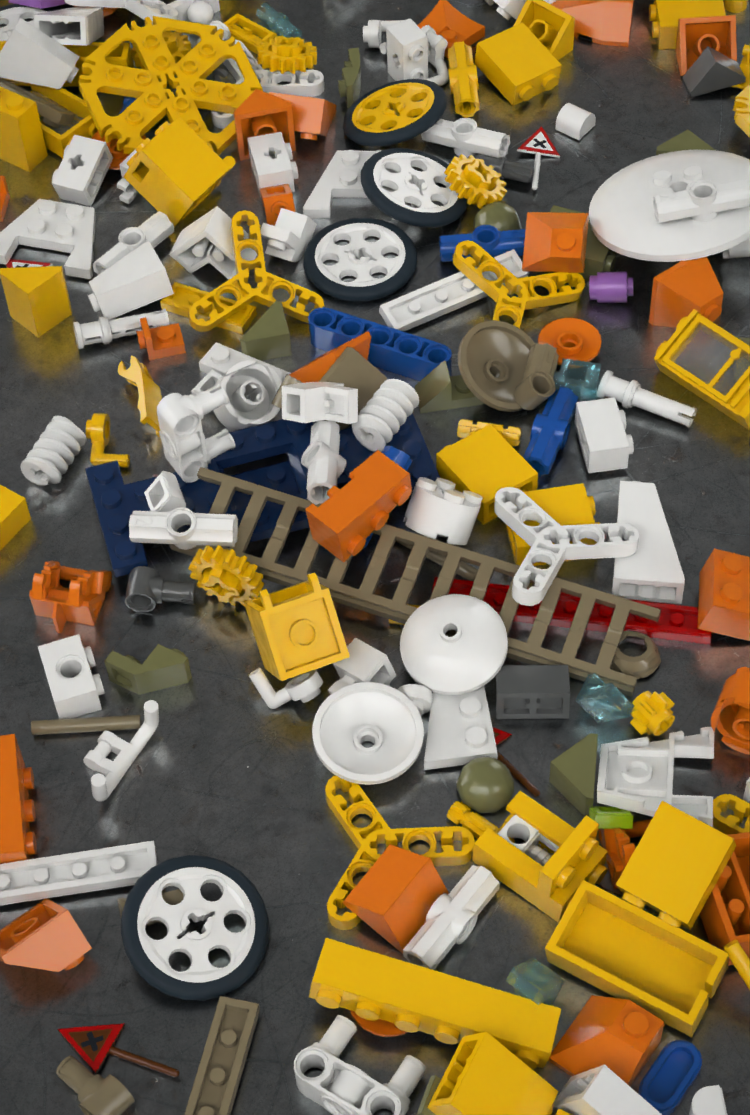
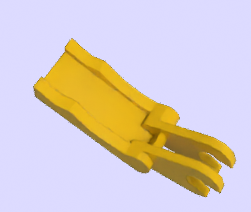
M131 355V366L126 370L124 362L121 361L117 371L127 382L138 388L139 399L137 408L141 411L140 422L144 425L148 423L156 430V435L160 438L157 406L162 400L160 387L153 381L147 367L140 363L135 356Z

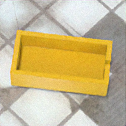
M583 879L545 947L549 963L615 998L631 1000L663 1020L668 1026L691 1038L708 1007L709 997L712 999L728 968L729 953L674 925L665 923L660 918Z

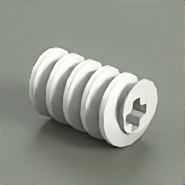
M387 379L384 381L373 397L367 402L366 406L361 409L358 415V422L351 425L356 439L367 449L373 452L377 450L382 452L386 443L392 440L393 435L399 431L400 426L413 413V409L419 405L420 400L415 389L408 383L398 379Z
M53 416L46 430L42 432L39 440L35 442L33 449L29 451L26 459L22 461L20 466L22 473L31 483L38 486H46L48 483H60L62 474L67 472L68 465L73 463L74 456L78 455L81 450L80 447L85 445L87 441L86 435L68 418Z

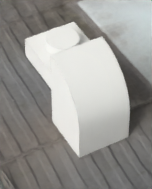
M281 208L275 226L267 223L262 224L261 236L268 241L265 254L294 263L298 262L312 240L317 224L309 216Z
M306 382L282 386V419L301 423L321 420L345 424L357 423L358 389L344 387V383Z

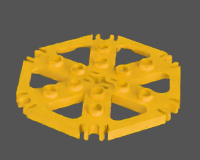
M153 16V25L151 19L145 17L144 27L137 26L135 20L131 21V30L127 23H125L84 59L82 74L85 75L79 76V90L101 138L105 135L106 143L115 138L119 139L116 142L117 150H123V154L129 155L144 141L142 136L167 115L170 123L180 116L219 156L236 139L235 121L233 120L221 132L212 133L207 129L198 108L234 114L233 112L255 89L263 91V88L240 42L238 41L235 44V37L232 36L229 40L224 41L222 40L224 30H217V26ZM166 31H176L198 35L201 41L175 63L162 35ZM129 41L134 45L145 70L109 64L105 58L121 43ZM230 58L236 61L245 79L241 84L206 80L226 59ZM167 82L169 86L176 89L175 95L170 89H167ZM97 92L137 99L118 116H109L105 113Z

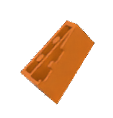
M379 450L349 473L351 480L345 486L339 489L334 485L329 489L327 495L330 498L317 507L312 503L305 509L313 540L342 562H345L351 555H357L365 546L366 538L374 530H380L387 522L389 513L396 505H403L412 492L410 473Z

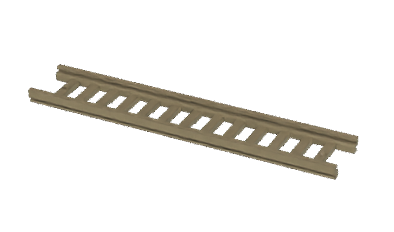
M200 467L197 473L199 479L220 485L208 514H225L235 490L252 495L238 527L235 547H221L223 549L235 550L238 557H248L247 561L250 564L258 566L255 572L263 574V579L287 587L307 581V575L320 547V544L313 540L311 530L308 533L294 569L278 564L277 561L298 511L306 512L305 509L312 502ZM268 500L284 506L263 556L259 558L246 554L245 551ZM387 524L380 530L372 532L380 535V539L359 589L341 584L353 555L345 562L335 557L327 578L317 576L319 584L329 588L332 601L405 624L417 609L407 605L427 552L431 551L444 555L446 558L430 600L449 594L460 562L464 561L480 566L469 596L476 597L482 601L494 571L513 577L499 613L505 625L507 636L519 603L512 597L513 579L520 567L519 565ZM396 540L412 545L413 548L391 600L374 593ZM169 544L171 550L193 557L199 548L204 550L206 547L204 545H197L192 549L184 550L179 549L174 544ZM555 577L541 602L527 643L508 637L506 657L530 665H568L569 677L633 697L637 678L611 670L610 668L629 613L658 622L661 609ZM563 592L581 599L562 652L558 653L542 648V644L560 594ZM598 603L615 608L595 665L576 659L594 605ZM449 630L445 635L452 637L456 635L457 631Z

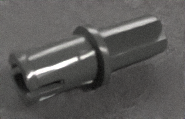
M478 154L476 159H483L486 166H494L493 170L501 173L500 180L502 181L506 178L529 183L532 179L533 169L529 165L510 162L506 157L496 159Z

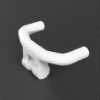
M425 25L421 30L428 36V62L436 68L438 73L437 76L425 80L443 86L449 81V72L444 61L448 41L443 36L437 35L431 26ZM387 42L380 44L382 54L387 53Z
M149 700L145 702L144 722L130 743L105 730L98 738V745L95 749L89 750L84 757L83 762L87 767L100 772L91 777L92 795L96 801H105L110 796L154 734L159 724V706L156 701ZM110 752L117 754L114 761L106 758Z

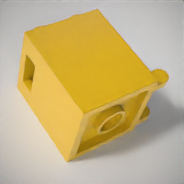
M180 116L171 124L165 121L155 131V137L151 140L147 137L136 148L137 153L127 162L129 169L123 176L157 211L167 215L174 228L220 185L223 177L235 165V159L232 156H226L222 160Z
M315 572L308 574V580L272 593H268L267 589L259 591L260 597L244 602L264 668L280 681L350 657L329 588L319 584Z

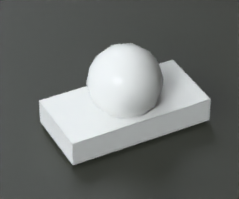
M176 0L167 4L178 11V20L209 25L212 22L214 13L220 11L219 0Z

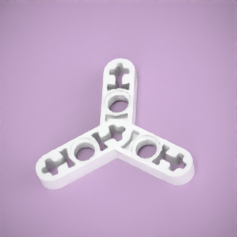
M64 0L65 3L72 6L126 8L144 20L145 17H149L152 25L153 16L178 20L179 15L176 9L161 0Z
M235 39V44L238 41L240 42L264 92L304 97H315L324 92V76L320 71L306 70V72H301L297 70L295 74H292L290 71L281 74L279 70L274 72L264 70L244 43ZM232 58L226 59L223 64L237 81L235 84L243 83L245 79L240 69H238L236 61ZM280 82H290L289 84H286V85H279V84H278V83H280ZM211 110L212 122L217 128L224 129L234 120V114Z
M501 488L495 495V514L531 546L513 579L512 597L521 605L534 606L543 600L564 560L628 557L637 551L639 531L628 523L561 526L518 488ZM533 520L540 523V525L528 526L523 522ZM588 538L595 540L597 543L586 545L580 540ZM536 562H544L548 564L550 567L547 569H539L534 567L532 564ZM530 580L534 581V586H531L529 589H527L530 584Z

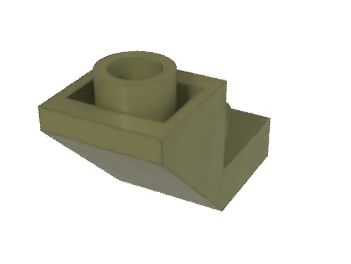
M157 644L143 664L133 656H123L113 650L105 659L109 681L138 695L186 684L192 678L188 657L178 649H169L160 644Z

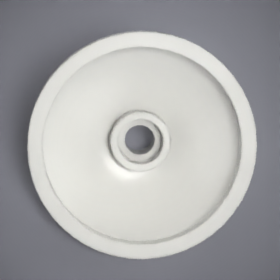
M463 594L440 596L421 605L408 618L400 637L401 658L409 675L419 685L429 688L432 692L444 695L465 694L486 685L500 671L508 651L507 632L499 614L486 602ZM449 630L457 631L456 635L448 637L445 634Z
M360 682L342 687L326 698L315 715L312 737L317 756L330 772L352 783L372 785L393 780L406 772L414 764L422 748L424 728L417 707L401 691L382 683ZM370 741L374 745L370 748H366L362 746V743Z

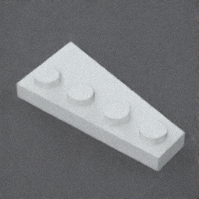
M483 686L475 691L460 695H444L433 692L424 770L466 765L473 759L489 756L498 759L485 687Z

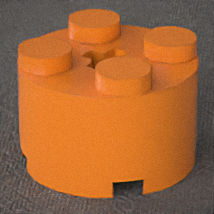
M741 667L725 681L711 716V727L714 732L717 728L723 735L721 741L726 746L750 755V668Z

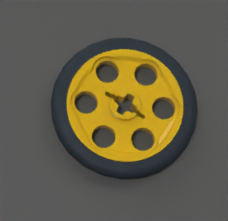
M407 79L391 82L371 90L356 100L344 116L343 130L346 136L354 143L363 146L379 147L398 144L422 134L436 124L446 109L447 96L444 90L432 81Z

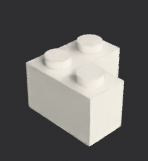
M218 206L181 231L169 255L191 274L207 263H210L228 280L237 275L231 236L232 219ZM243 229L244 239H249L248 233ZM245 248L240 252V255L244 260L252 261L255 260L257 253L251 248Z

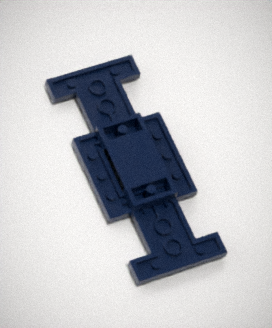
M412 413L407 417L406 422L400 426L399 431L393 435L392 440L386 443V446L402 450L413 460L407 470L410 473L412 485L410 499L419 477L433 481L440 478ZM281 419L229 432L235 441V448L213 458L211 463L208 464V469L225 474L224 468L287 453L288 461L231 476L308 500L306 489L308 468L301 464V458L304 451L310 445L311 426L314 424L313 422L301 423ZM352 427L339 430V455L346 459L347 462L343 473L337 479V487L339 489L351 480L349 473L375 453L364 447L356 439ZM118 461L85 468L115 578L129 574L130 570L135 567H148L142 543L131 542L129 538V520L133 511H150L144 492L157 477L124 485ZM173 472L183 494L186 508L190 509L193 513L208 514L220 485L202 479L186 483L177 472ZM235 490L225 514L236 515L239 527L252 495ZM267 500L249 543L272 536L284 505ZM298 511L290 532L309 527L306 512ZM183 525L177 532H185L191 525Z

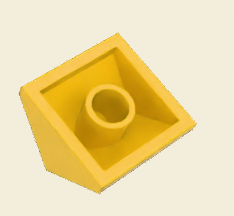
M526 0L513 26L523 22L559 61L573 50L575 17L543 0Z
M62 266L0 268V278L10 316L39 338L72 315Z

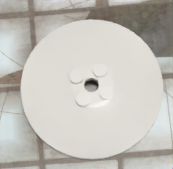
M697 149L663 153L635 162L608 178L594 194L589 206L591 229L597 239L612 251L645 261H686L728 250L750 238V206L717 212L716 217L708 222H697L688 217L657 223L653 196L688 190L691 183L700 179L711 180L715 184L743 179L750 180V160L729 152Z

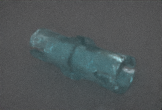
M263 3L260 5L266 13L262 12L259 8L257 9L256 16L269 25V29L272 32L289 38L293 34L299 38L302 37V31L290 23L289 18L284 13H278L270 4Z

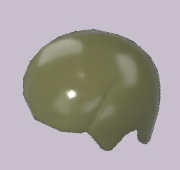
M505 202L487 204L476 214L473 222L474 228L481 225H491L497 228L498 231L522 229L517 211Z
M487 756L475 758L463 766L457 779L456 789L462 802L469 808L479 813H493L506 806L514 793V781L510 770L498 759Z

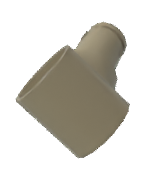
M71 1055L66 1057L56 1069L58 1077L78 1094V1101L81 1102L79 1108L84 1115H122L135 1102L131 1093L117 1078L111 1074L106 1078H103L100 1074L94 1075Z

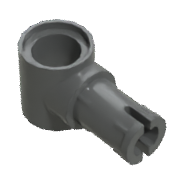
M138 566L130 570L125 604L129 609L137 612L152 611L156 604H163V602L194 604L195 582L165 580V577H160L155 569Z

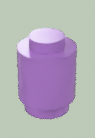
M627 271L597 272V275H590V300H597L598 303H627L628 296H634V278H627Z

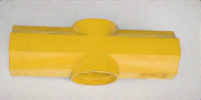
M464 41L455 42L448 49L450 67L448 72L451 94L454 96L455 112L462 115L463 118L473 117L480 110L477 92L479 90L477 68L473 63L471 46L466 45Z

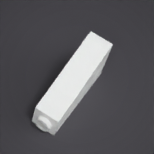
M77 6L34 14V27L61 45L87 46L104 36L103 7Z
M620 481L617 523H628L637 528L639 531V542L635 554L628 557L614 558L612 595L632 600L682 604L685 577L655 484L640 481Z

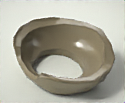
M623 631L620 642L626 639L627 636L638 637L644 640L647 650L644 654L633 657L622 653L618 645L610 669L636 677L637 679L651 675L661 664V654L654 640L638 631Z

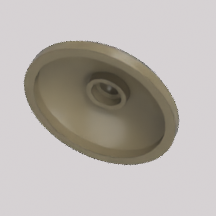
M490 320L475 325L462 338L458 349V366L465 384L481 402L494 409L507 412L522 410L523 408L515 401L514 390L522 382L529 352L535 342L524 331L507 322Z

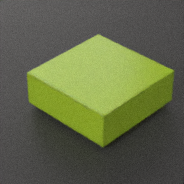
M612 806L589 807V817L599 824L598 829H633V815L630 811Z

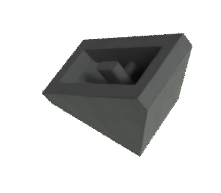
M707 46L685 73L683 82L690 96L694 97L746 82V77L737 61Z

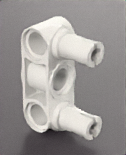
M219 383L194 396L192 394L182 396L180 393L168 394L157 406L160 427L159 436L163 444L165 458L186 483H192L199 479L197 473L200 467L208 469V464L211 463L213 458L235 448V441L227 429H223L221 432L206 439L202 430L201 420L204 418V415L229 403L227 392Z
M342 1015L336 1016L319 1043L314 1042L312 1046L301 1050L296 1055L294 1072L299 1091L307 1098L324 1107L332 1115H373L380 1109L391 1110L394 1113L393 1115H405L409 1110L411 1102L409 1097L426 1072V1066L420 1060L411 1055H406L390 1082L383 1083L382 1085L361 1069L340 1060V1054L357 1031L356 1025ZM310 1068L323 1070L319 1076L314 1078L304 1075Z

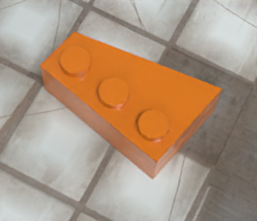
M15 734L0 735V864L31 859L30 855H34L37 852L34 831L30 832L29 822L35 821L36 818L34 801L29 799L28 790L34 789V774L32 767L26 768Z
M750 832L728 835L734 838L736 848L701 910L700 917L711 945L725 951L723 947L733 940H738L750 959ZM730 958L728 960V966L733 965Z

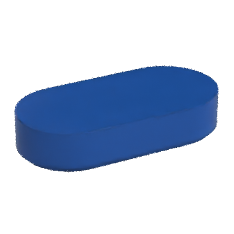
M675 1040L668 1043L640 1082L638 1094L662 1115H670L677 1109L699 1076L702 1056L698 1048L685 1040Z

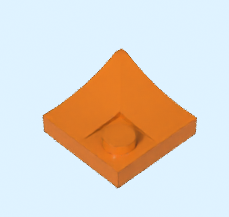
M439 0L427 17L417 25L420 29L425 25L431 26L437 35L443 36L448 41L444 57L447 58L448 49L455 42L464 41L466 45L471 46L485 36V26L463 15L447 0Z

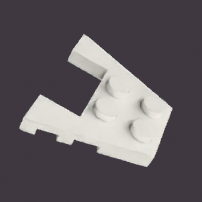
M337 150L304 204L303 215L310 218L330 219L332 198H368L361 185V170L364 163L373 154L382 150ZM386 169L387 171H389V172H391V173H397V172H396L395 170H393V169ZM383 187L387 191L394 192V190L389 187ZM406 203L409 207L418 208L412 203Z
M38 199L0 232V264L6 265L17 246L25 245L71 253L64 265L65 275L92 279V262L94 261L93 242H95L96 225L95 208Z
M712 727L700 728V734L684 736L683 731L669 733V739L649 742L648 737L601 744L597 803L653 817L660 803L664 801L713 827V796L673 795L674 758L714 759V731Z

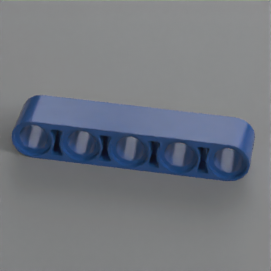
M326 307L316 308L309 313L310 341L318 349L328 352L369 331L371 342L367 361L374 367L421 381L440 363L446 361L449 375L452 376L451 349L444 344Z

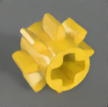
M645 691L637 696L630 705L631 716L633 717L630 724L641 735L646 732L648 735L653 733L655 736H659L666 732L675 720L674 712L671 710L675 703L664 692L658 694L655 691L652 694L650 691Z

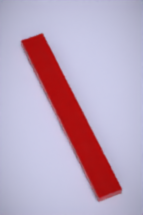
M438 577L434 578L432 592L436 585ZM454 579L448 595H469L474 581ZM490 583L483 601L499 614L510 585ZM561 592L549 626L570 628L581 598ZM632 600L661 609V614L658 622L629 613L623 631H638L650 638L710 645L712 632L698 629V607ZM541 602L534 606L519 604L513 622L534 624ZM595 603L586 630L607 632L615 608Z

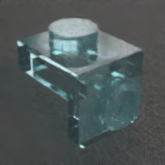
M595 673L587 676L575 700L598 724L628 718L634 708V705L612 683L605 684Z
M532 957L513 967L506 982L514 987V992L518 996L531 999L538 1005L544 1003L552 1006L565 979Z

